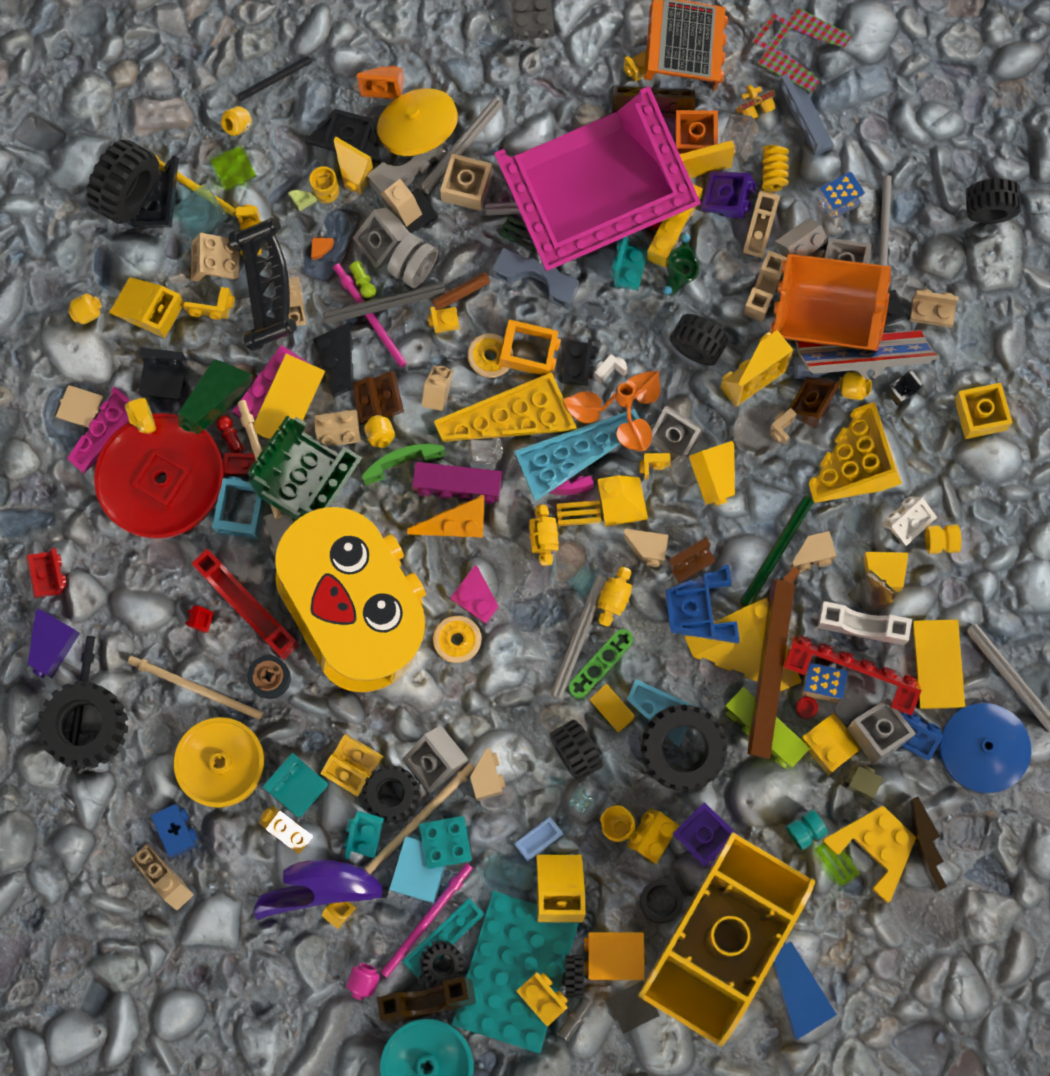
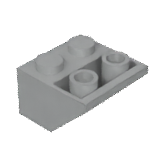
M808 218L776 240L775 243L780 254L785 257L788 254L825 258L828 239L822 225Z

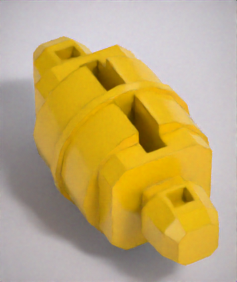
M544 504L536 505L535 516L537 518L529 520V538L532 553L540 554L538 557L541 566H550L553 562V554L551 552L558 551L559 532H557L556 518L548 517V507Z
M621 566L616 573L617 578L609 577L608 581L605 582L598 599L597 608L604 610L603 613H600L599 624L608 627L614 619L613 615L621 616L622 612H624L632 593V585L626 583L630 579V569Z

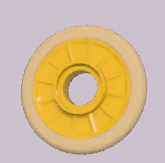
M486 333L476 337L470 343L467 358L471 368L477 374L487 378H495L505 374L510 369L498 366L504 340L502 336ZM511 347L510 356H513L512 347ZM487 351H493L496 354V358L488 360L484 354Z
M448 617L439 623L435 629L433 636L434 648L438 655L448 662H466L473 658L480 648V630L467 617ZM454 634H461L463 642L459 645H454L451 642V637Z

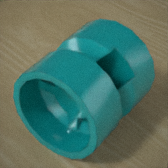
M813 809L802 815L801 821L796 819L786 826L789 836L801 851L812 845L813 839L818 841L829 834L824 822Z

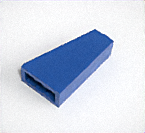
M791 941L787 944L784 942L772 965L792 1035L798 1040L837 1014Z

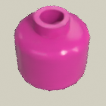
M360 963L359 966L351 969L347 981V989L352 992V997L364 1000L365 997H371L375 994L379 982V974L376 972V968L366 963Z

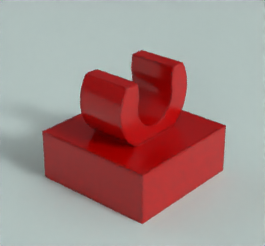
M193 605L192 609L188 610L190 618L189 621H185V624L197 631L208 633L213 612L201 606Z

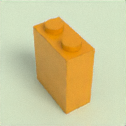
M589 932L588 938H584V952H588V961H584V975H589V980H644V933Z

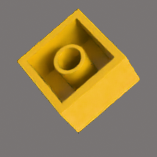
M1001 383L962 390L954 398L965 439L1007 431L1013 423Z

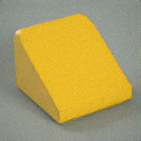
M350 902L331 903L325 907L322 917L335 928L340 929L356 907Z

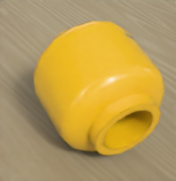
M236 106L222 114L221 125L227 134L237 136L250 129L251 117L245 108Z
M84 293L71 300L68 311L75 322L87 324L100 316V308L102 306L96 296L93 297L88 293Z
M856 371L846 372L843 377H840L838 382L840 384L838 389L841 390L842 396L853 400H863L866 396H869L872 388V381L869 377L865 379Z
M380 415L371 417L364 427L368 442L374 447L385 448L390 445L395 437L390 420Z

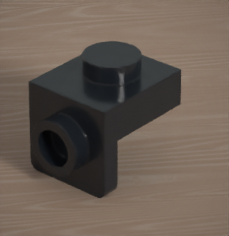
M909 370L902 378L887 385L884 391L898 406L914 397L923 387V383L912 370Z

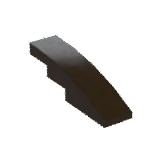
M917 796L910 800L912 826L916 836L915 841L928 879L934 891L938 892L947 887L936 867L944 862L933 843L934 840L940 838V835Z

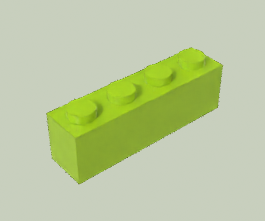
M743 687L727 703L724 710L726 711V717L733 723L737 721L743 727L741 730L749 737L755 697ZM776 717L771 754L776 757L775 762L781 768L785 769L787 767L791 770L808 752L810 747Z

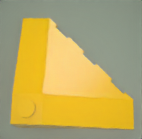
M875 402L855 408L850 415L852 421L847 429L845 427L841 429L835 439L837 445L833 452H827L820 463L822 470L817 478L812 477L808 484L814 503L879 492L903 484Z
M767 598L713 622L718 624L737 621L740 643L685 636L684 639L693 658L698 660L705 658L715 662L714 666L729 672H731V669L745 674V678L757 682L769 606ZM786 645V652H785L784 664H785L786 658H787L788 653H789V649H788L787 645ZM783 666L780 691L801 683L798 672Z

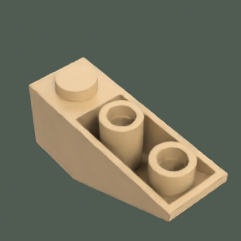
M147 843L131 858L163 900L177 911L194 895L150 844Z

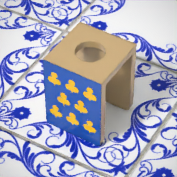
M809 663L804 676L801 696H809L814 699L838 704L844 696L848 672Z

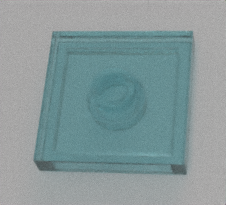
M203 184L174 207L175 213L192 239L199 233L208 234L228 218L206 184Z

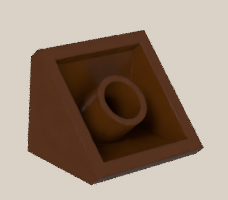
M807 377L788 410L791 408L797 414L795 417L797 420L816 429L840 384L836 381Z

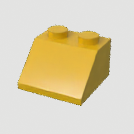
M835 713L820 722L801 738L810 747L808 752L828 776L861 750V747Z

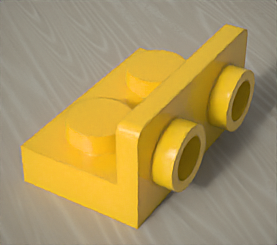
M536 972L517 992L543 1023L549 1026L568 1008L565 1005L568 1000L560 991L555 993L551 989L552 981L544 972L541 975Z

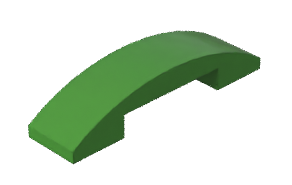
M418 444L390 452L372 464L362 475L365 486L385 479L383 470L423 456L425 463L446 456L442 445Z

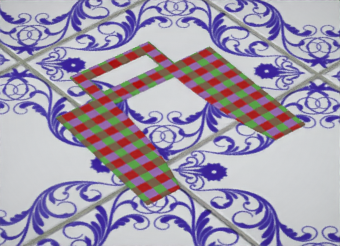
M797 8L789 21L772 13L751 41L767 50L757 64L779 76L788 74L792 83L812 93L820 81L795 60L776 50L791 28L815 39L841 47L846 46L852 35L800 8ZM774 20L782 23L783 26L768 45L760 39Z

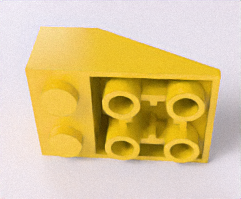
M129 277L109 313L165 339L179 315L184 301L179 293L166 287Z
M537 855V922H584L586 913L582 855Z

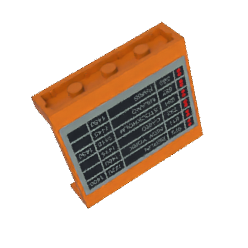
M652 0L649 8L644 79L652 81L654 74L659 73L710 81L713 84L712 90H716L724 78V71H721V65L725 61V52L722 51L727 38V34H724V28H726L728 16H725L726 7L684 0Z

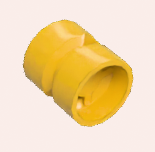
M325 166L314 169L309 180L314 196L322 203L333 202L337 199L340 192L335 172Z
M958 524L946 525L943 529L940 525L926 526L925 546L928 554H940L943 549L948 553H959L961 551L962 538Z

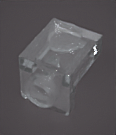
M494 438L491 441L470 440L468 442L469 463L494 464L501 459L503 447L500 445V438Z

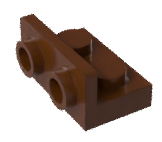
M707 537L669 559L668 567L679 583L715 563L716 559L710 551L711 544Z

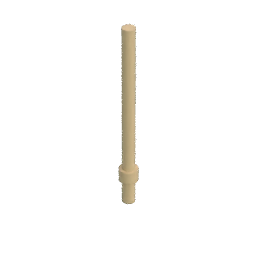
M241 400L238 402L242 416L240 420L242 426L246 428L255 459L258 461L257 457L262 452L254 428L255 421L253 415L249 412L246 400ZM271 505L275 519L282 518V511Z

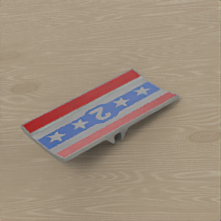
M923 330L883 333L877 352L796 341L797 351L806 369L813 374L853 370L858 371L865 379H868L867 372L871 369V371L874 370L872 376L876 379L885 367L929 364L932 360L939 359V355L932 350L926 341Z

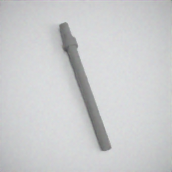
M888 175L883 177L879 265L887 266L892 182V177Z

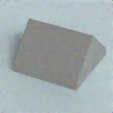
M665 406L652 430L651 443L664 452L670 453L672 457L683 463L701 438L703 428L668 406Z

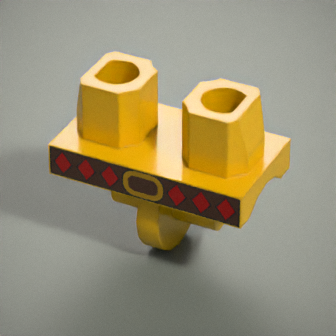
M751 84L747 85L746 93L742 94L741 97L743 100L749 98L750 101L735 108L737 113H742L746 122L758 117L754 107L760 104L764 114L776 109L773 97L776 95L773 90L757 97V94L762 92L761 87L759 86L754 89Z

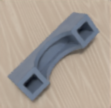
M503 248L492 268L494 278L510 285L523 278L540 280L548 288L549 302L569 310L579 290V281L573 275H564L558 272L556 268L546 272L544 266L539 264L536 259L531 257L525 258L513 249L507 250Z

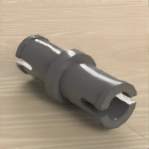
M586 996L581 998L573 1011H569L567 1020L556 1034L569 1042L579 1025L582 1026L584 1024V1018L595 1003Z

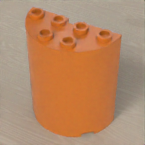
M788 254L787 261L783 260L781 272L784 273L783 281H779L778 284L780 301H776L774 305L776 319L775 322L771 323L770 333L772 334L778 330L783 338L787 340L877 352L879 342L882 340L888 309L891 266Z

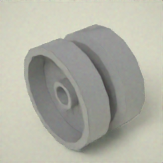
M410 233L399 243L392 254L388 264V273L399 279L403 277L405 284L416 288L432 270L438 256V249L428 243L423 245L421 238Z

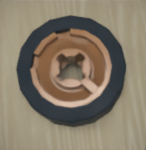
M269 655L262 656L251 664L247 679L252 691L258 696L265 699H275L283 695L289 688L291 674L287 665L281 659ZM267 674L273 675L271 682L265 679Z

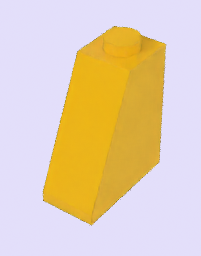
M733 441L689 456L705 504L715 503V506L727 503V498L735 495Z

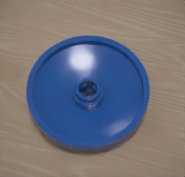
M989 703L967 706L956 712L947 721L942 730L943 738L939 744V751L943 766L956 783L970 791L984 794L1003 791L1017 783L1029 766L1031 742L1028 732L1022 722L1012 712L1001 706ZM988 743L991 750H987L984 744Z

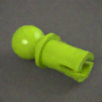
M361 261L353 262L349 265V269L356 280L355 285L360 287V295L365 299L373 298L376 294V288L373 284L369 283L371 281L370 276H367Z

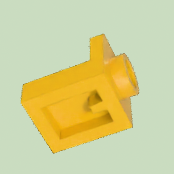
M645 51L633 58L629 56L624 58L623 69L628 77L631 76L635 82L644 77Z
M430 307L431 314L427 315L429 327L434 326L435 333L460 329L456 307L440 310Z
M644 453L643 460L639 461L640 473H644V479L649 478V467H653V470H664L666 467H669L670 453Z

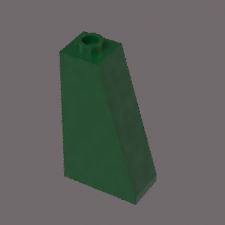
M213 359L179 411V427L187 432L196 434L202 432L245 395L253 384L252 374Z

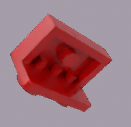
M51 548L49 552L28 554L26 561L34 598L60 595L64 587H66V578L64 574H61L62 560L60 554H57L56 548Z

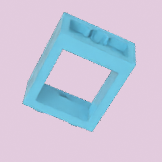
M230 476L229 479L223 478L212 525L213 530L219 534L258 539L266 501L257 495L251 525L222 521L229 488L255 491L249 482L242 481L241 478Z

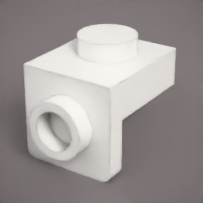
M610 354L604 362L600 361L595 367V380L602 384L614 369L625 376L628 368L626 362L622 358L614 357Z

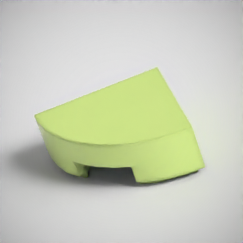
M298 190L288 192L299 211L317 201L316 197L310 192Z

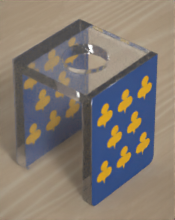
M849 172L820 187L816 200L829 220L832 221L860 206L861 201L859 197L863 196L865 191L853 173Z

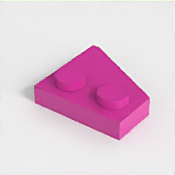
M476 565L450 598L454 603L485 625L499 608Z

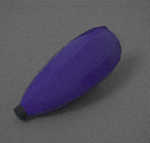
M335 860L302 861L292 864L283 870V883L295 886L261 895L253 909L255 918L260 920L267 916L324 904L378 898L386 899L389 888L382 886L375 877L362 868L346 862Z

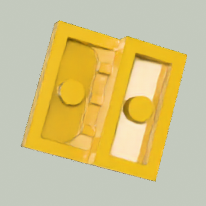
M344 734L335 752L330 755L320 774L358 797L362 792L363 785L365 786L367 776L370 777L372 775L371 772L373 770L376 771L384 756L350 735Z

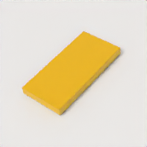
M285 354L255 420L254 428L256 434L270 440L275 431L279 430L278 427L286 416L292 419L298 417L304 420L325 371Z
M958 620L913 621L917 682L922 689L918 699L919 709L965 708Z

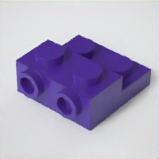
M710 171L701 206L702 211L706 213H723L725 217L745 218L746 213L751 211V200L749 199L750 195L756 191V182L750 173Z
M704 802L673 833V836L706 869L708 866H712L730 834L736 832Z

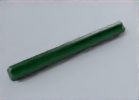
M808 496L802 498L741 598L740 603L743 606H749L754 602L813 505L814 501Z

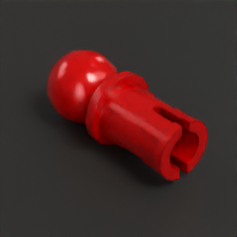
M228 416L219 417L216 425L219 431L224 432L221 435L222 439H225L231 453H240L244 450V447L238 438L237 429H232V419Z

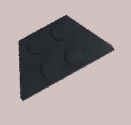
M334 109L327 119L317 125V129L310 136L307 135L304 138L305 144L336 152L334 139L337 137L370 156L372 162L379 164L381 162L374 119Z

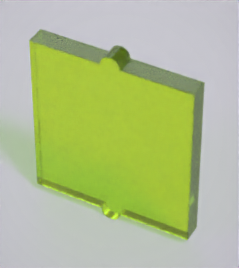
M242 146L229 152L225 151L224 154L211 160L226 191L238 185L243 186L244 182L257 177Z

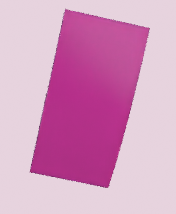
M580 476L574 479L571 484L568 479L550 491L549 494L573 495L594 489V482L591 476L586 478L585 476Z

